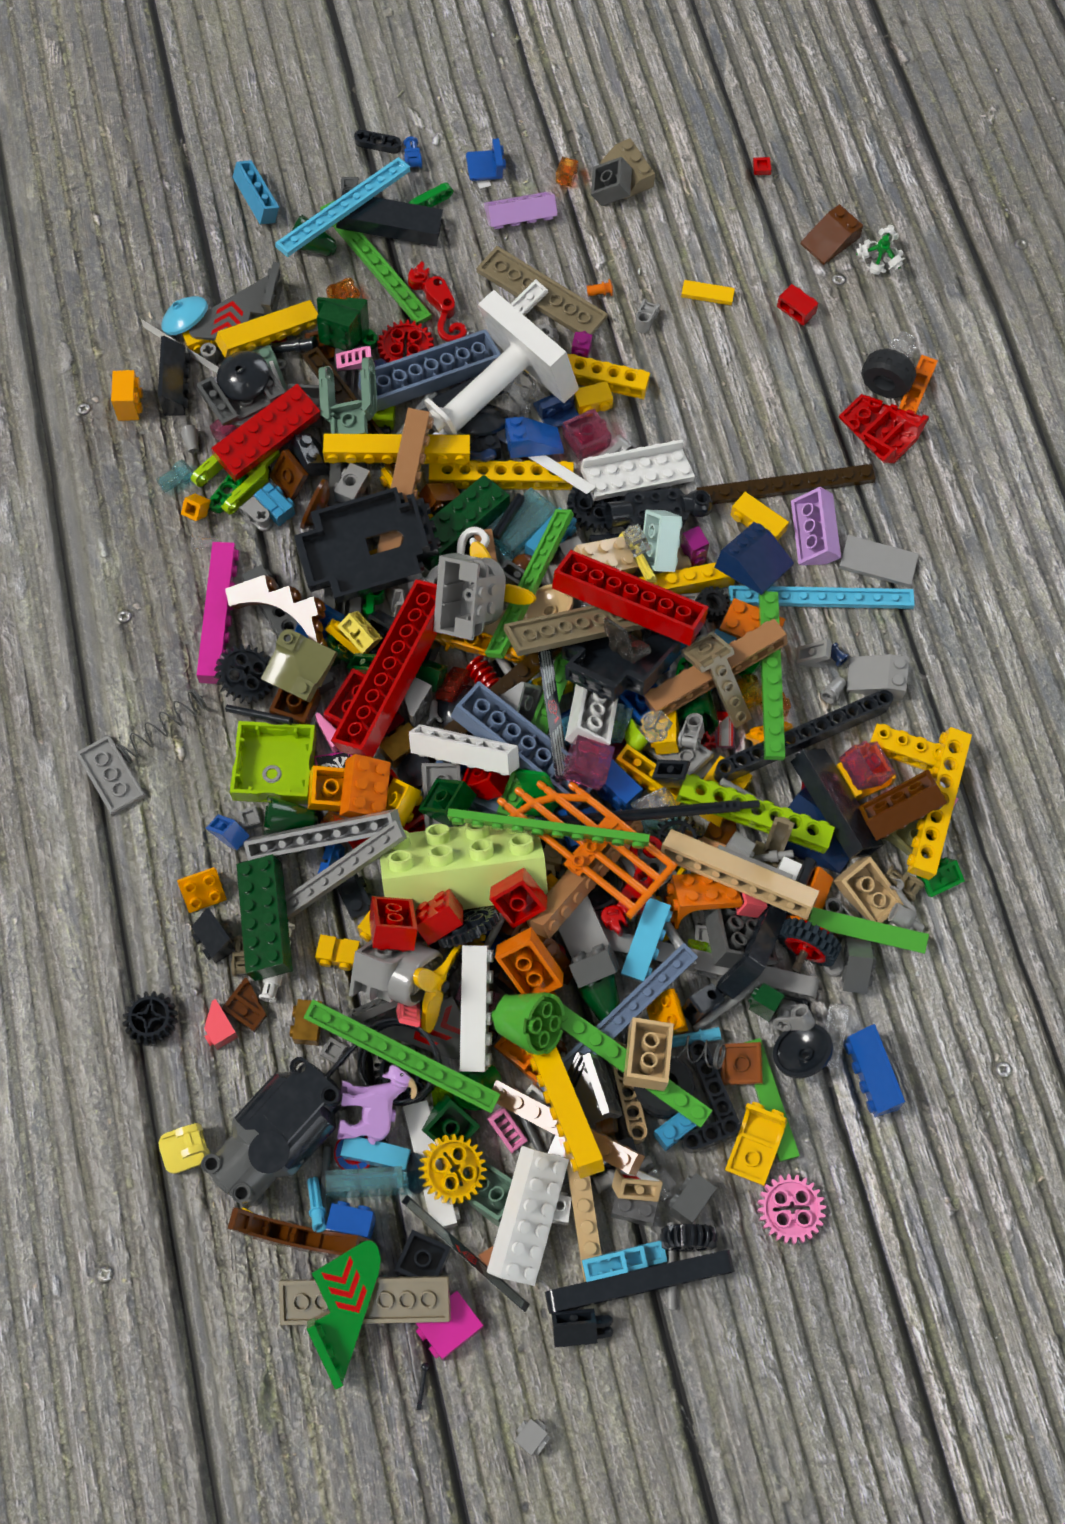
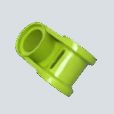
M631 718L624 722L621 732L624 735L626 744L640 753L651 740L647 728L642 725L639 726Z

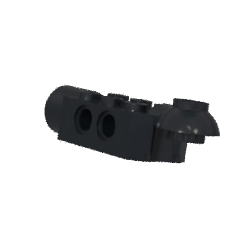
M679 488L629 492L623 501L607 502L604 507V516L608 528L623 527L627 532L643 534L646 510H666L682 516L683 528L689 514L696 517L709 515L713 509V501L704 490H695L689 494H684Z

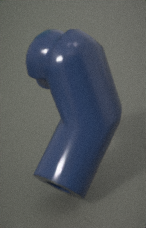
M491 448L481 452H470V460L488 462L495 460L497 457L496 451Z

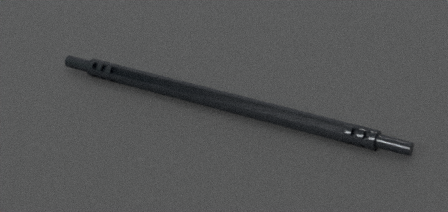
M739 800L611 812L622 821L628 822L740 812L741 809L760 808L759 800L741 802ZM600 812L585 814L596 824H599L605 818ZM573 815L557 816L566 824L584 826ZM541 817V820L549 821L547 818Z

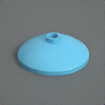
M191 296L175 301L168 308L162 319L161 328L167 335H178L195 326L207 312L208 304L206 300L199 296Z

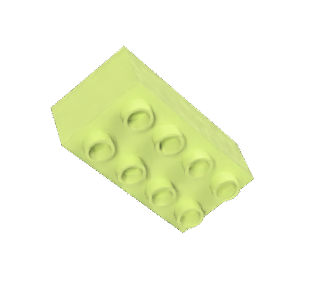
M529 816L528 818L535 819V816ZM469 823L459 827L433 824L427 827L425 831L413 833L404 830L407 839L380 857L384 896L413 899L415 916L416 909L421 903L431 901L437 893L445 892L448 889L453 892L461 903L463 910L493 906V903L489 900L491 886L522 868L527 870L543 892L547 894L545 856L540 837L531 834V831L516 833L508 828L494 830L491 828L492 826L485 825L483 828H477Z

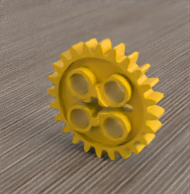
M455 1134L450 1135V1139L447 1135L442 1136V1141L440 1138L434 1139L435 1144H428L430 1151H423L427 1157L419 1160L424 1163V1166L418 1168V1170L424 1171V1174L419 1178L426 1179L422 1186L430 1187L427 1194L435 1193L434 1200L442 1197V1203H446L449 1199L450 1205L455 1204L456 1200L460 1204L463 1203V1197L465 1200H470V1194H478L475 1188L483 1187L479 1180L486 1179V1177L481 1175V1172L487 1171L486 1168L481 1167V1164L486 1162V1160L479 1159L483 1152L476 1153L475 1150L478 1145L470 1146L471 1139H467L464 1142L463 1135L457 1139ZM454 1149L460 1153L459 1160L453 1157ZM437 1159L442 1162L441 1170H438L435 1166ZM452 1166H455V1170L451 1173L450 1169ZM464 1168H467L470 1172L468 1179L463 1176ZM447 1178L452 1181L451 1189H448L445 1185Z

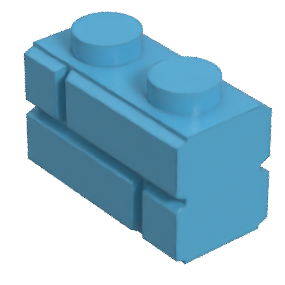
M268 483L263 489L254 494V497L269 511L270 518L278 526H281L286 520L295 515V504L290 498L286 499L283 496V492L278 486L274 487L271 483Z
M677 1113L657 1128L653 1136L666 1152L682 1140L686 1133L695 1130L698 1126L680 1113Z

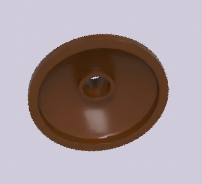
M324 478L315 490L302 518L300 528L303 530L314 525L311 516L312 511L329 507L330 489L328 481Z

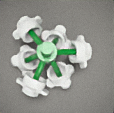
M888 225L887 228L879 230L878 233L881 235L879 242L867 239L864 241V245L859 243L860 248L857 249L856 253L859 259L863 258L865 262V259L870 256L873 259L877 258V260H872L871 264L866 265L871 273L879 275L880 272H886V269H884L885 264L881 261L883 254H885L884 262L890 266L889 270L892 268L894 270L900 269L903 265L902 261L905 259L901 258L903 251L897 250L895 247L890 248V243L899 237L893 225Z

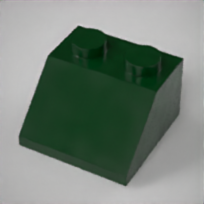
M436 778L418 810L442 824L459 827V825L452 824V821H449L447 817L448 808L468 811L477 795L465 781Z
M446 1093L432 1109L422 1131L434 1142L436 1138H440L442 1141V1136L447 1135L450 1139L452 1134L456 1135V1139L463 1135L465 1142L480 1128V1125L475 1118ZM454 1149L453 1156L458 1152V1150Z

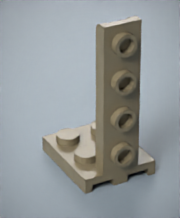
M712 631L693 642L690 646L680 650L682 656L701 673L709 669L731 723L735 728L752 719L727 660L728 657L735 654L733 648Z
M775 816L766 843L756 840V845L752 850L755 852L754 855L766 854L773 850L778 852L784 851L795 823H792L788 818ZM763 862L775 868L779 865V862Z

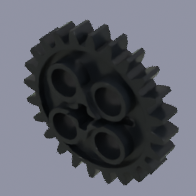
M572 487L566 505H568L567 510H572L573 517L577 519L576 523L580 522V528L585 525L586 531L593 528L594 533L596 529L603 533L604 528L610 531L605 522V504L607 502L623 501L624 499H621L622 496L602 499L599 504V500L593 501L590 492L586 494L578 488ZM592 507H595L592 514L588 516V514L592 511Z
M240 644L239 648L233 645L231 650L227 648L225 653H221L220 659L216 662L217 666L214 668V671L217 673L214 678L219 679L216 685H222L223 687L220 691L226 690V697L232 695V701L239 698L240 704H242L244 699H246L247 703L250 704L253 699L257 703L259 698L263 700L271 692L270 689L274 687V685L261 679L270 657L264 658V651L258 653V647L251 650L250 645L246 649H244L243 644ZM236 660L242 661L243 665L237 663ZM254 668H258L261 673L256 672ZM229 675L234 676L237 680H232ZM247 683L252 684L254 688L248 687Z
M483 907L463 913V925L438 939V945L440 947L443 946V948L447 946L448 948L452 946L457 947L469 941L472 942L475 938H480L482 934H487V931L492 930L497 925V922H499L496 909L494 907Z

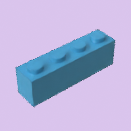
M252 160L236 162L232 178L259 224L275 223L279 206Z

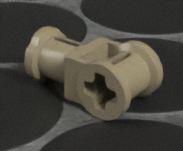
M892 865L885 874L887 880L896 887L897 881L893 880V878L901 879L904 882L902 891L910 902L916 900L915 896L925 886L919 878L908 873L902 875Z
M242 936L233 938L235 943V952H232L231 960L233 977H236L237 974H246Z

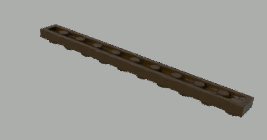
M318 347L303 354V360L318 379L319 368L326 366L332 368L335 382V402L337 404L358 400ZM373 419L367 421L368 434H383ZM382 463L393 478L396 463Z
M872 464L696 487V490L706 491L711 497L713 505L736 502L744 492L755 499L810 492L818 487L832 489L875 483L876 478Z
M562 647L551 649L553 660L562 653ZM538 652L531 653L489 689L500 697L520 682L528 683L541 672ZM454 719L443 728V730L466 735L469 733L467 729ZM427 757L430 763L437 761L435 758Z

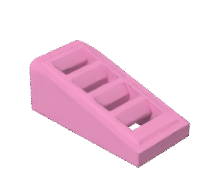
M370 346L337 353V371L362 369V357H371ZM341 359H345L344 364H342Z
M317 712L315 714L316 722L332 752L336 753L339 750L331 742L336 729Z
M500 1107L486 1118L511 1153L528 1141L504 1107ZM504 1115L505 1118L497 1124L494 1122L497 1118ZM506 1122H509L510 1125L502 1131L499 1129ZM514 1128L515 1132L506 1138L504 1135ZM519 1135L520 1139L511 1145L509 1141Z

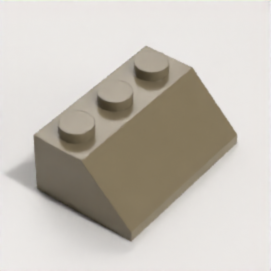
M631 138L615 144L600 162L602 164L623 157L632 167L629 197L654 187L655 173Z

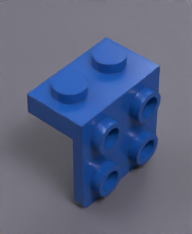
M499 138L492 139V150L466 153L468 175L471 181L503 179V169H506V161L502 159L504 148L503 145H500Z

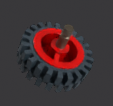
M786 919L777 938L785 949H789L790 953L796 954L797 959L792 967L796 972L800 971L804 961L807 960L812 964L817 963L819 966H832L842 949L839 940L833 938L834 935L829 934L828 930L818 925L813 926L811 922L803 919Z

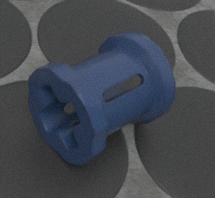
M835 642L831 647V658L836 662L835 665L840 667L848 660L850 655L848 653L845 654L838 647L839 644Z

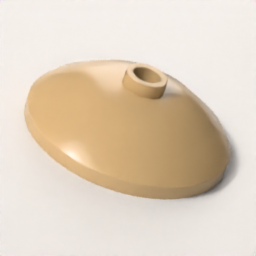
M552 584L538 588L535 594L536 601L530 604L523 620L572 610L574 597L552 589Z

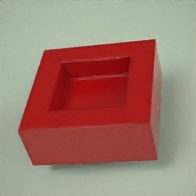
M753 157L754 175H771L770 157Z

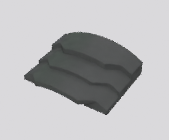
M270 368V377L266 388L258 396L247 401H235L226 397L212 376L196 384L197 390L204 401L208 403L223 426L234 425L240 427L285 393V390Z

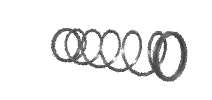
M192 688L188 691V699L193 708V711L179 701H174L173 703L174 710L179 722L169 714L162 711L159 712V719L165 733L162 732L155 725L149 722H145V731L151 745L135 733L130 734V740L136 752V755L133 754L123 745L119 743L116 744V748L119 750L121 755L129 764L133 763V760L126 752V750L134 757L139 758L138 752L132 741V734L139 737L150 747H154L152 740L148 734L146 724H150L159 732H161L164 736L168 737V733L161 719V713H164L167 716H169L178 725H183L175 707L176 702L183 705L194 715H197L196 710L190 699L189 693H191L194 700L202 709L207 708L206 703L195 689Z
M626 1027L621 1033V1043L627 1046V1041L626 1043L624 1042ZM689 1035L687 1036V1041L682 1052L677 1057H674L671 1054V1057L673 1059L679 1058L686 1049L687 1057L690 1063H696L702 1057L705 1051V1061L708 1067H714V1069L718 1070L719 1068H721L724 1061L725 1045L723 1043H720L716 1047L713 1058V1066H710L707 1061L706 1052L708 1040H706L704 1049L696 1061H691L689 1058ZM722 1047L721 1056L717 1061L720 1048Z

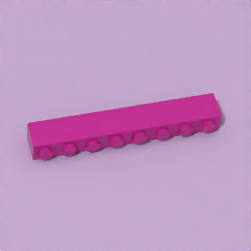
M212 542L197 666L199 683H217L219 679L214 678L217 673L214 671V668L217 666L216 662L220 659L221 653L226 651V643L230 642L228 627L232 625L230 610H233V607H229L225 589L236 585L234 577H237L238 569L235 565L236 561H239V550H236L235 543Z

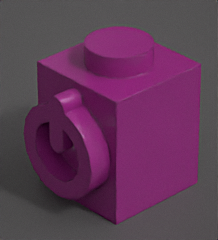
M586 331L575 332L571 354L589 358L592 348V335Z

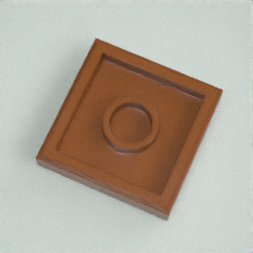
M761 1042L724 1044L725 1057L721 1066V1079L724 1086L763 1084Z

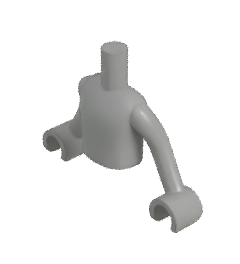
M893 878V880L897 881V887L890 885V889L896 891L905 906L896 903L890 911L888 921L897 927L905 929L913 927L920 932L923 931L924 925L915 920L916 908L902 891L904 882L901 879Z

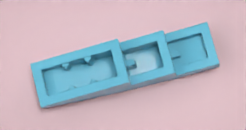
M658 1240L582 1260L586 1282L668 1261L665 1249L662 1248L661 1241Z

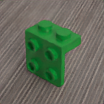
M518 769L515 772L525 793H528L533 798L547 795L537 787L536 783L539 780L555 790L549 775L545 772ZM522 799L515 808L518 809L527 802ZM556 801L543 804L552 813L559 805ZM534 808L525 813V815L544 817Z

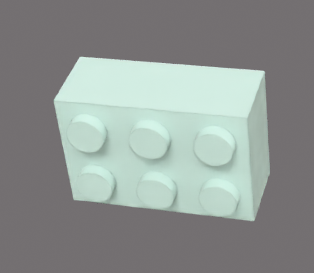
M666 510L645 511L641 550L653 571L675 572L678 564L677 552L680 546L679 536L682 529V516Z

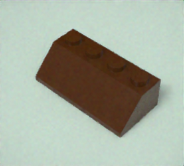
M927 769L860 805L859 809L877 841L888 837L890 833L898 829L905 828L915 820L922 819L931 811L941 809L947 801Z

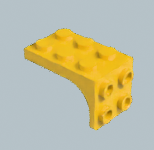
M752 1102V1104H746L743 1122L725 1171L765 1186L787 1126V1118L784 1117V1113L772 1109L770 1112L764 1109V1105Z

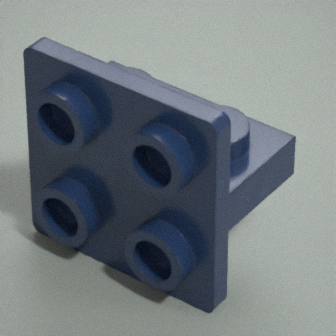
M554 394L533 403L542 422L559 428L580 418L574 407V395L565 403L560 401Z

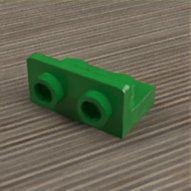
M948 857L940 859L937 873L930 880L916 875L925 884L924 888L928 897L938 895L965 882L957 860Z

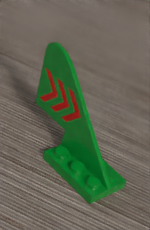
M370 1240L361 1242L312 1272L330 1313L317 1320L313 1318L307 1321V1331L335 1390L343 1386L351 1356L379 1274L381 1258L378 1246Z

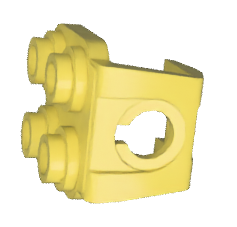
M201 1124L187 1125L161 1136L159 1149L164 1166L168 1172L177 1174L201 1165L202 1159L210 1154Z

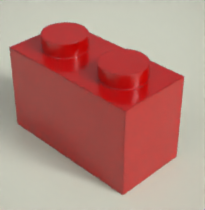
M791 284L779 296L777 307L804 326L816 314L819 303L800 288Z

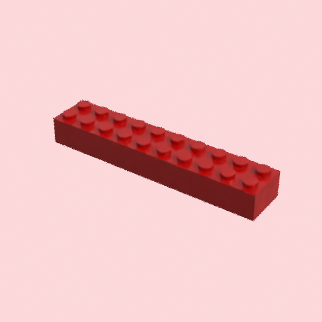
M415 580L331 739V742L340 752L350 755L358 754L371 758L374 757L438 632L433 631L437 584Z

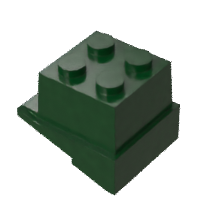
M348 297L346 299L317 298L319 343L349 351L353 350L359 341H364L369 333L368 300Z

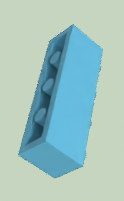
M652 898L646 902L621 975L643 982L652 973L653 968L649 966L652 960L656 961L660 950L656 948L658 941L663 942L666 930L663 929L665 922H670L673 911H670L671 905Z

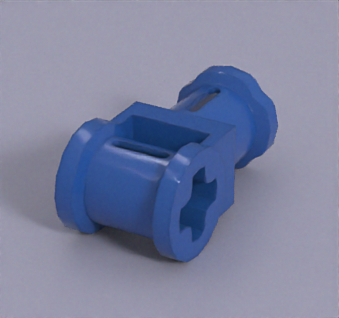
M413 136L407 137L403 142L406 147L404 149L405 163L410 168L419 167L421 169L422 158L419 147L417 148L418 139Z

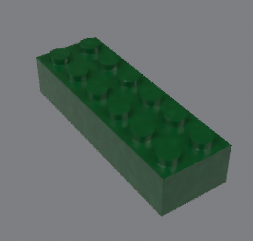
M481 476L430 519L434 520L437 531H433L435 538L439 537L442 548H438L440 555L423 559V566L428 571H431L432 568L439 564V556L457 553V543L462 532L470 527H479L485 530L504 514L510 504V495L487 476ZM473 535L468 538L466 544L470 542V539L473 538Z
M271 854L236 864L246 974L253 980L259 981L293 972L282 862Z

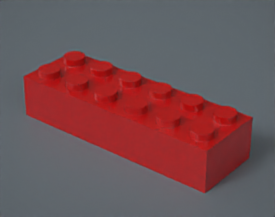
M297 383L211 448L212 455L236 482L292 440L294 435L300 434L320 418V410Z

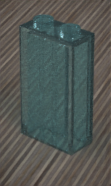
M529 488L523 494L525 500L500 540L493 538L494 545L500 549L504 556H509L512 560L525 549L526 542L557 509L533 488ZM503 514L486 529H492L493 532Z
M402 1166L325 1171L326 1193L329 1199L405 1195V1189L409 1188L407 1172L403 1171Z

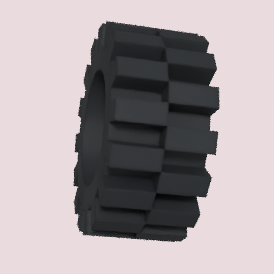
M713 586L706 587L695 599L696 602L708 606L707 599L717 603L718 609L708 608L706 619H709L708 622L721 620L730 607V599H727L728 594L724 595L723 589L718 591L719 587L713 589Z

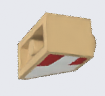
M616 1167L612 1188L617 1197L621 1199L658 1202L663 1182L641 1171H638L637 1175H632Z

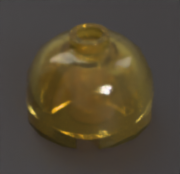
M754 674L741 675L742 679L736 680L748 709L753 707L761 696V684L758 677Z

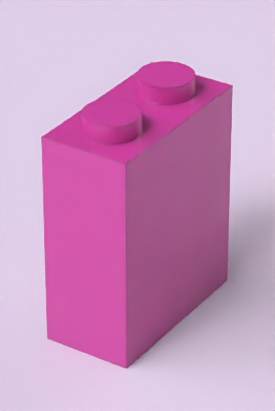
M458 1291L450 1296V1322L416 1323L418 1327L416 1332L422 1341L428 1340L431 1344V1347L428 1349L436 1359L440 1357L442 1361L484 1328Z

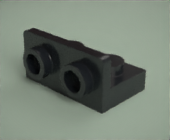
M357 873L336 887L352 921L366 915L370 911L372 900L371 893H366L364 889L367 885L363 876L359 877Z

